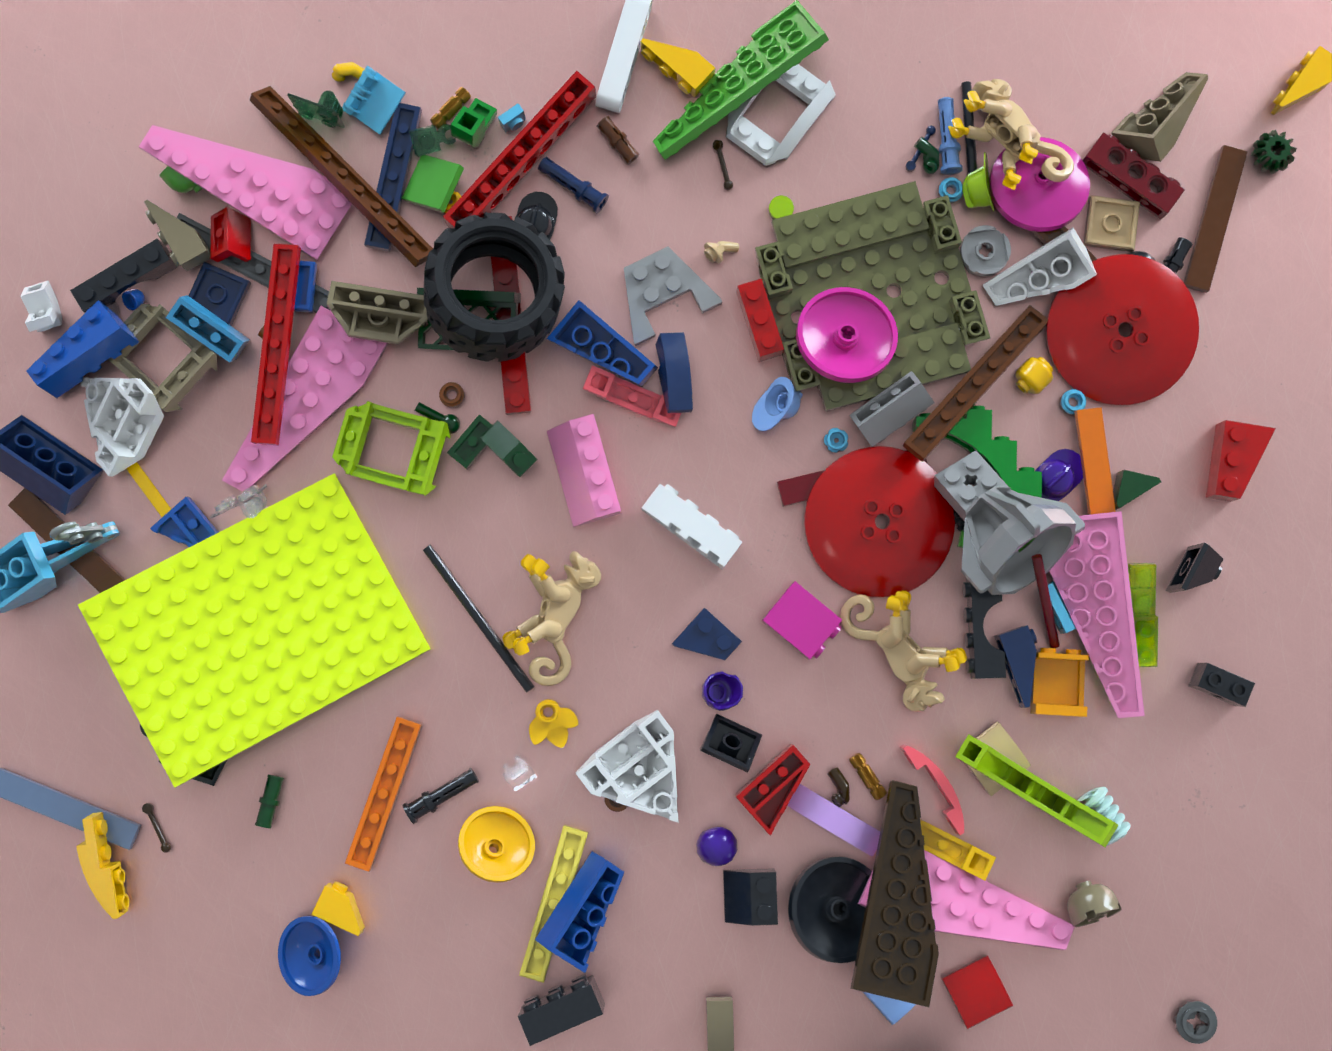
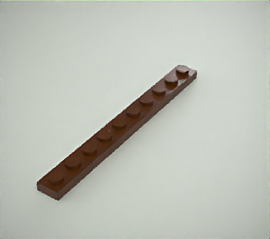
M271 86L251 93L249 101L415 267L427 261L428 254L433 248Z

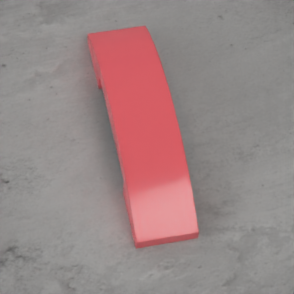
M593 365L583 386V389L608 402L669 426L676 427L681 413H667L663 394H656Z
M904 744L900 746L913 769L918 770L923 766L925 767L950 805L942 811L943 815L954 832L962 835L964 833L963 813L958 797L949 780L938 766L924 754Z

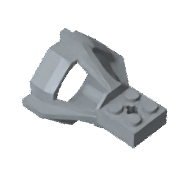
M976 450L934 475L935 488L965 521L961 572L979 593H984L988 590L991 595L1015 594L1036 580L1031 558L1033 555H1042L1045 574H1047L1073 545L1074 536L1085 529L1083 520L1067 503L1017 493L1011 490ZM1036 537L1025 549H1023L1019 553L1018 550L1022 546H1024L1027 542Z

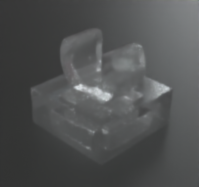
M519 756L515 757L517 764L512 768L506 763L503 765L506 772L502 775L515 791L537 777L533 769Z

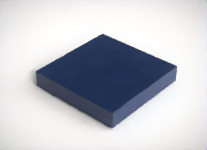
M204 262L188 296L232 326L251 282Z

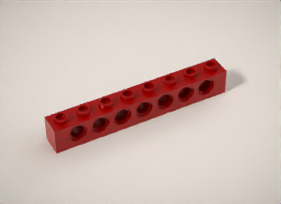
M576 70L443 216L446 225L454 228L455 222L471 215L483 218L484 213H491L596 98L595 86Z

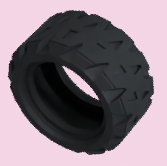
M486 212L483 218L471 215L455 222L454 228L445 229L434 242V248L428 254L424 271V306L427 309V318L434 331L443 336L442 341L456 352H466L469 358L485 362L498 358V362L518 358L524 352H531L551 332L557 320L564 294L565 272L561 258L557 256L554 244L543 232L539 234L532 223L515 216L513 221L505 213ZM487 256L504 258L518 265L527 274L534 289L535 299L525 311L515 317L505 320L484 319L469 312L458 301L451 285L453 277L462 266L474 259Z

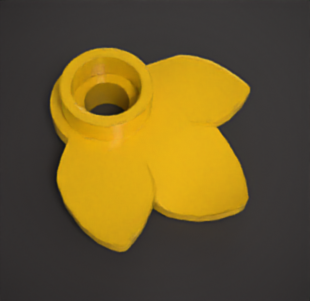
M543 700L536 707V718L529 725V735L534 745L547 738L553 745L563 748L568 739V728L578 726V719L572 710L561 708L554 700ZM546 707L552 708L553 715L551 717L544 715Z

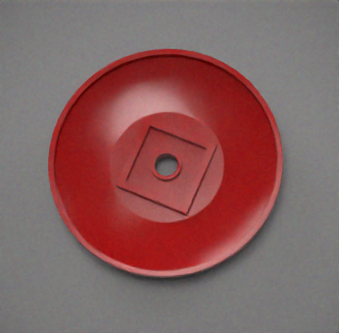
M1119 254L1094 260L1092 264L1097 275L1076 288L1058 291L1051 303L1048 312V323L1046 325V339L1051 360L1066 383L1073 389L1081 391L1085 397L1110 405H1132L1151 400L1170 389L1183 376L1194 357L1199 339V317L1194 299L1184 282L1172 270L1153 259L1138 255ZM1123 322L1131 326V333L1127 337L1121 336L1118 331L1120 324Z
M884 446L867 447L852 451L829 465L818 477L810 491L804 516L807 544L820 569L839 586L859 595L862 594L869 597L895 596L897 591L901 592L902 590L909 592L930 579L945 561L955 532L954 509L934 486V475L937 472L925 461L921 462L910 452ZM879 514H883L888 518V525L884 529L878 528L875 524V518Z

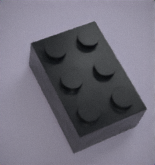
M586 974L574 978L569 986L563 988L561 984L549 989V994L539 998L538 995L526 999L518 1014V1018L531 1046L603 1015L605 1003L594 976L587 977Z

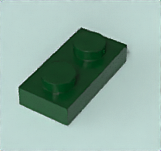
M478 415L447 453L468 470L487 447L480 437L492 424L481 415Z

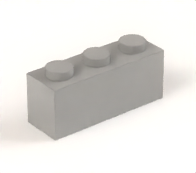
M911 371L850 414V417L873 447L898 428L903 427L915 416L926 411L928 407L934 404V401L920 380Z

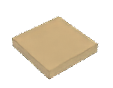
M1091 195L1088 200L1084 246L1133 252L1135 250L1140 202Z

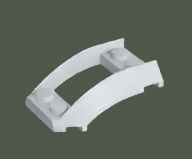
M799 64L790 68L776 80L808 104V107L781 143L743 117L758 94L752 96L742 103L738 109L728 114L726 137L765 166L774 164L777 160L784 158L787 160L805 133L824 111L825 107L835 98L836 94L830 80L825 84Z

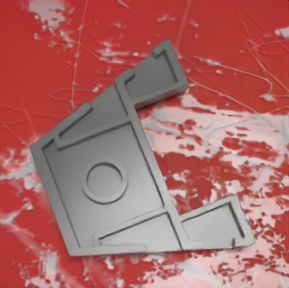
M669 247L624 267L635 346L655 337V332L645 313L691 291L702 313L722 304L721 298Z

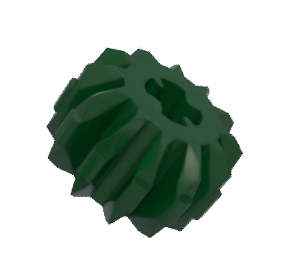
M1272 130L1269 134L1263 133L1259 140L1253 143L1255 150L1251 152V156L1257 158L1254 165H1262L1261 172H1265L1268 168L1271 174L1276 173L1278 170L1284 171L1288 168V164L1294 161L1295 157L1292 154L1296 152L1297 148L1290 146L1293 139H1285L1286 132L1278 135L1276 130Z

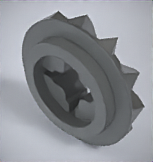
M1187 1001V1004L1179 1007V1012L1174 1017L1177 1031L1182 1038L1191 1043L1200 1044L1210 1040L1217 1029L1215 1012L1210 1006L1200 1001ZM1195 1015H1197L1198 1019L1202 1020L1205 1024H1197L1196 1028L1193 1029V1025L1187 1019H1194Z

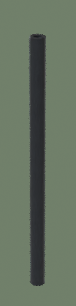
M432 545L423 549L426 556L527 693L534 688L532 682Z

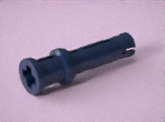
M547 156L542 159L538 166L539 171L575 194L576 200L579 202L583 201L591 206L595 213H599L605 206L609 195L606 193L602 194L593 188L592 183L589 181L583 182Z

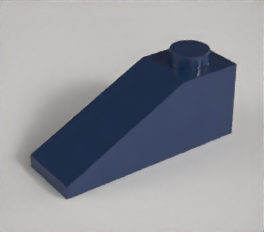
M1026 625L994 636L999 650L1005 652L1006 670L1020 708L1030 707L1037 650L1035 646L1037 643L1035 632Z

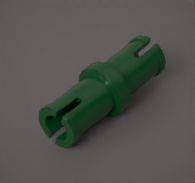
M268 774L263 797L259 798L261 805L255 825L271 829L276 806L280 804L278 797L284 778Z

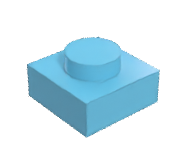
M516 104L500 115L498 119L500 126L507 133L510 130L515 131L520 128L526 117L521 106Z

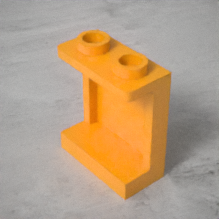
M1040 648V652H1036L1030 713L1087 717L1088 707L1084 706L1085 661L1089 660V655H1081V650L1066 649V654L1056 653V648Z

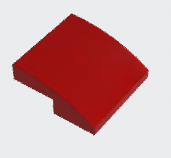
M988 956L942 978L967 1029L1013 1007L1010 997Z

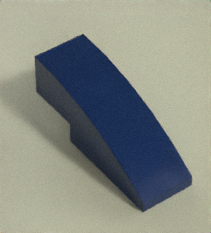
M684 332L660 333L655 345L660 362L658 374L667 413L692 412L691 372Z

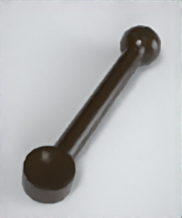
M715 140L713 148L718 153L725 180L724 188L730 190L733 187V182L729 179L723 157V142Z
M146 803L143 805L142 811L148 814L162 844V852L167 853L171 850V845L166 842L155 819L153 805Z

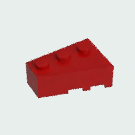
M1229 420L1216 424L1206 498L1228 502L1241 499L1276 428Z
M790 744L735 794V797L771 836L811 764L793 744Z

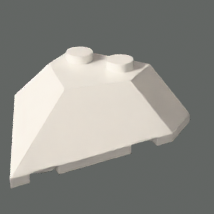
M83 377V381L80 384L81 387L86 388L87 399L84 400L90 433L92 438H96L98 451L95 452L96 462L108 476L113 477L145 457L164 415L153 392L141 379Z
M658 710L635 721L594 752L575 773L593 795L602 796L617 803L653 815L656 814L679 823L674 731Z

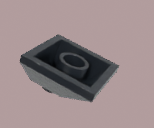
M1206 543L1188 546L1166 591L1170 593L1186 591L1212 582L1213 579L1216 580L1222 571V566L1220 565L1223 558Z

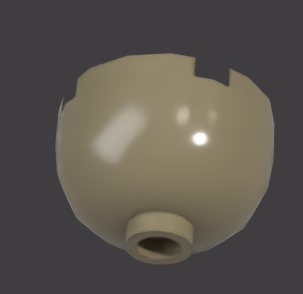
M1085 881L1076 885L1077 891L1070 895L1067 902V910L1073 927H1081L1098 922L1100 918L1105 916L1107 918L1122 910L1117 897L1109 887L1102 884L1092 885L1091 881Z

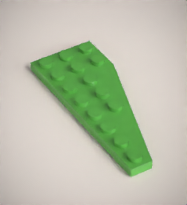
M798 0L759 27L751 35L753 40L746 47L741 46L736 51L737 57L731 63L724 64L699 91L701 96L694 103L690 101L684 107L685 113L679 119L672 120L653 140V143L665 160L675 155L686 144L697 139L701 133L716 125L727 114L738 109L742 103L757 95L764 87L779 79L783 73L798 65L805 57L820 49L824 43L829 41L826 33Z

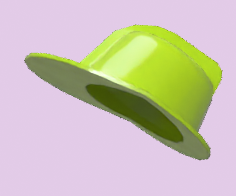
M984 152V166L967 175L964 179L962 190L968 208L991 206L992 210L995 211L989 191L987 153Z

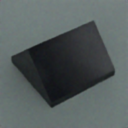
M716 714L700 751L748 773L762 734Z

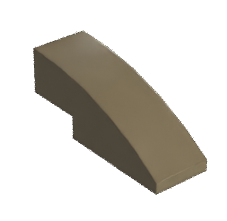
M732 996L706 997L708 1051H734Z

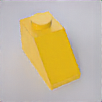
M336 881L333 884L328 883L324 886L311 915L359 936L363 933L365 926L353 893L347 891L348 887Z

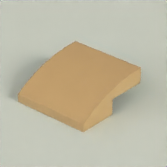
M999 722L993 724L976 738L1024 769L1031 766ZM966 764L990 796H993L1003 788L1002 785Z

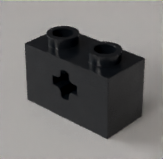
M1197 663L1189 683V687L1233 706L1246 707L1255 685L1254 682L1210 663Z

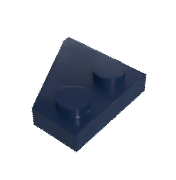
M704 608L672 645L726 660L742 641Z

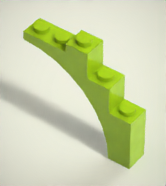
M969 734L955 756L981 774L1103 847L1107 846L1118 827V824L1037 777Z

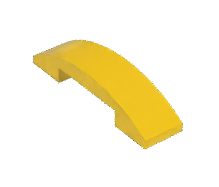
M920 819L925 851L984 881L986 880L996 857Z

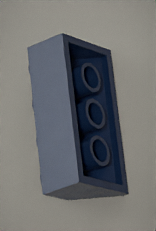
M23 415L0 429V471L64 515L84 500L103 472L102 468Z

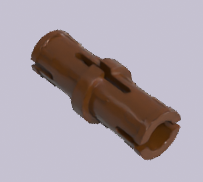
M609 116L604 117L598 123L597 127L609 140L611 148H615L627 164L632 163L639 157L640 154L627 140V135L616 127Z

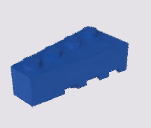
M98 300L26 372L37 386L58 398L82 382L84 375L89 372H97L102 368L101 364L109 358L116 359L122 355V349L128 345L133 347L139 341L121 318Z
M580 300L546 338L640 386H643L658 369L654 363Z
M592 851L535 940L555 955L586 973L589 965L586 962L590 952L595 950L597 945L595 939L600 926L604 927L607 919L605 913L609 904H612L624 871Z

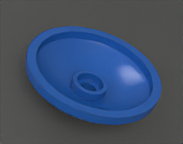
M299 917L290 922L281 935L278 946V962L282 976L291 989L304 996L319 995L327 991L338 976L341 964L338 939L332 928L318 917Z

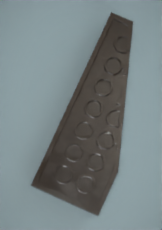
M892 780L889 784L850 989L929 1007L939 951L934 932L936 928L935 920L932 916V897L927 860H925L924 835H922L918 788L917 786Z

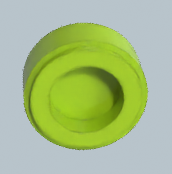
M783 195L773 198L769 205V214L772 219L792 215L794 211L792 200Z

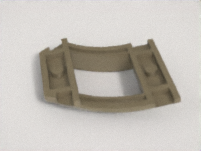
M141 304L124 322L138 339L139 343L160 321L192 351L159 386L127 358L138 344L133 347L128 345L121 350L122 355L116 359L110 358L109 361L127 377L141 379L153 392L163 411L181 410L182 408L178 403L211 367L217 371V355L166 318L169 312L160 304L158 307L151 306L150 304Z

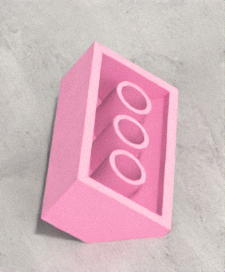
M594 414L569 420L548 430V438L573 527L622 514Z

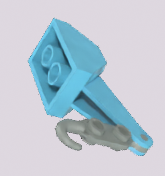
M67 522L51 530L49 535L53 539L52 541L40 544L35 532H25L0 549V613L40 599L57 587L54 575L56 571L120 535L115 522H108L103 525L93 522L85 526H79L76 522ZM83 543L49 561L46 558L47 556H50L62 550Z

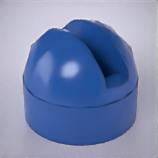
M130 289L122 294V301L126 308L135 310L143 304L145 296L138 289Z

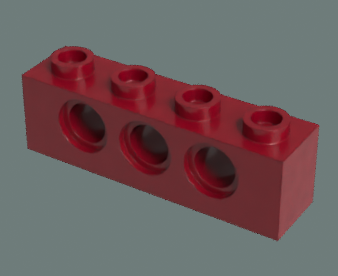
M1104 132L1083 159L1086 168L1133 201L1140 202V206L1160 220L1170 212L1185 191L1176 179L1165 176L1156 165L1145 162L1136 151L1125 148L1115 136L1107 135ZM1109 156H1114L1118 160V164L1111 163ZM1129 170L1135 171L1138 174V179L1131 177ZM1150 184L1155 185L1159 192L1154 193L1151 191Z

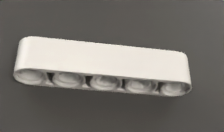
M625 0L597 93L596 107L620 113L653 0Z

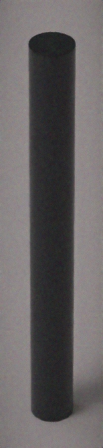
M962 82V101L964 99L969 100L967 93L972 90L971 82ZM963 101L964 127L974 126L973 112L967 110ZM965 136L967 171L970 174L977 170L976 142Z

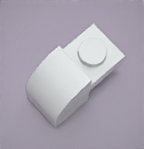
M49 281L25 287L20 297L29 313L25 322L28 331L37 330V332H43L62 325V314L58 300Z

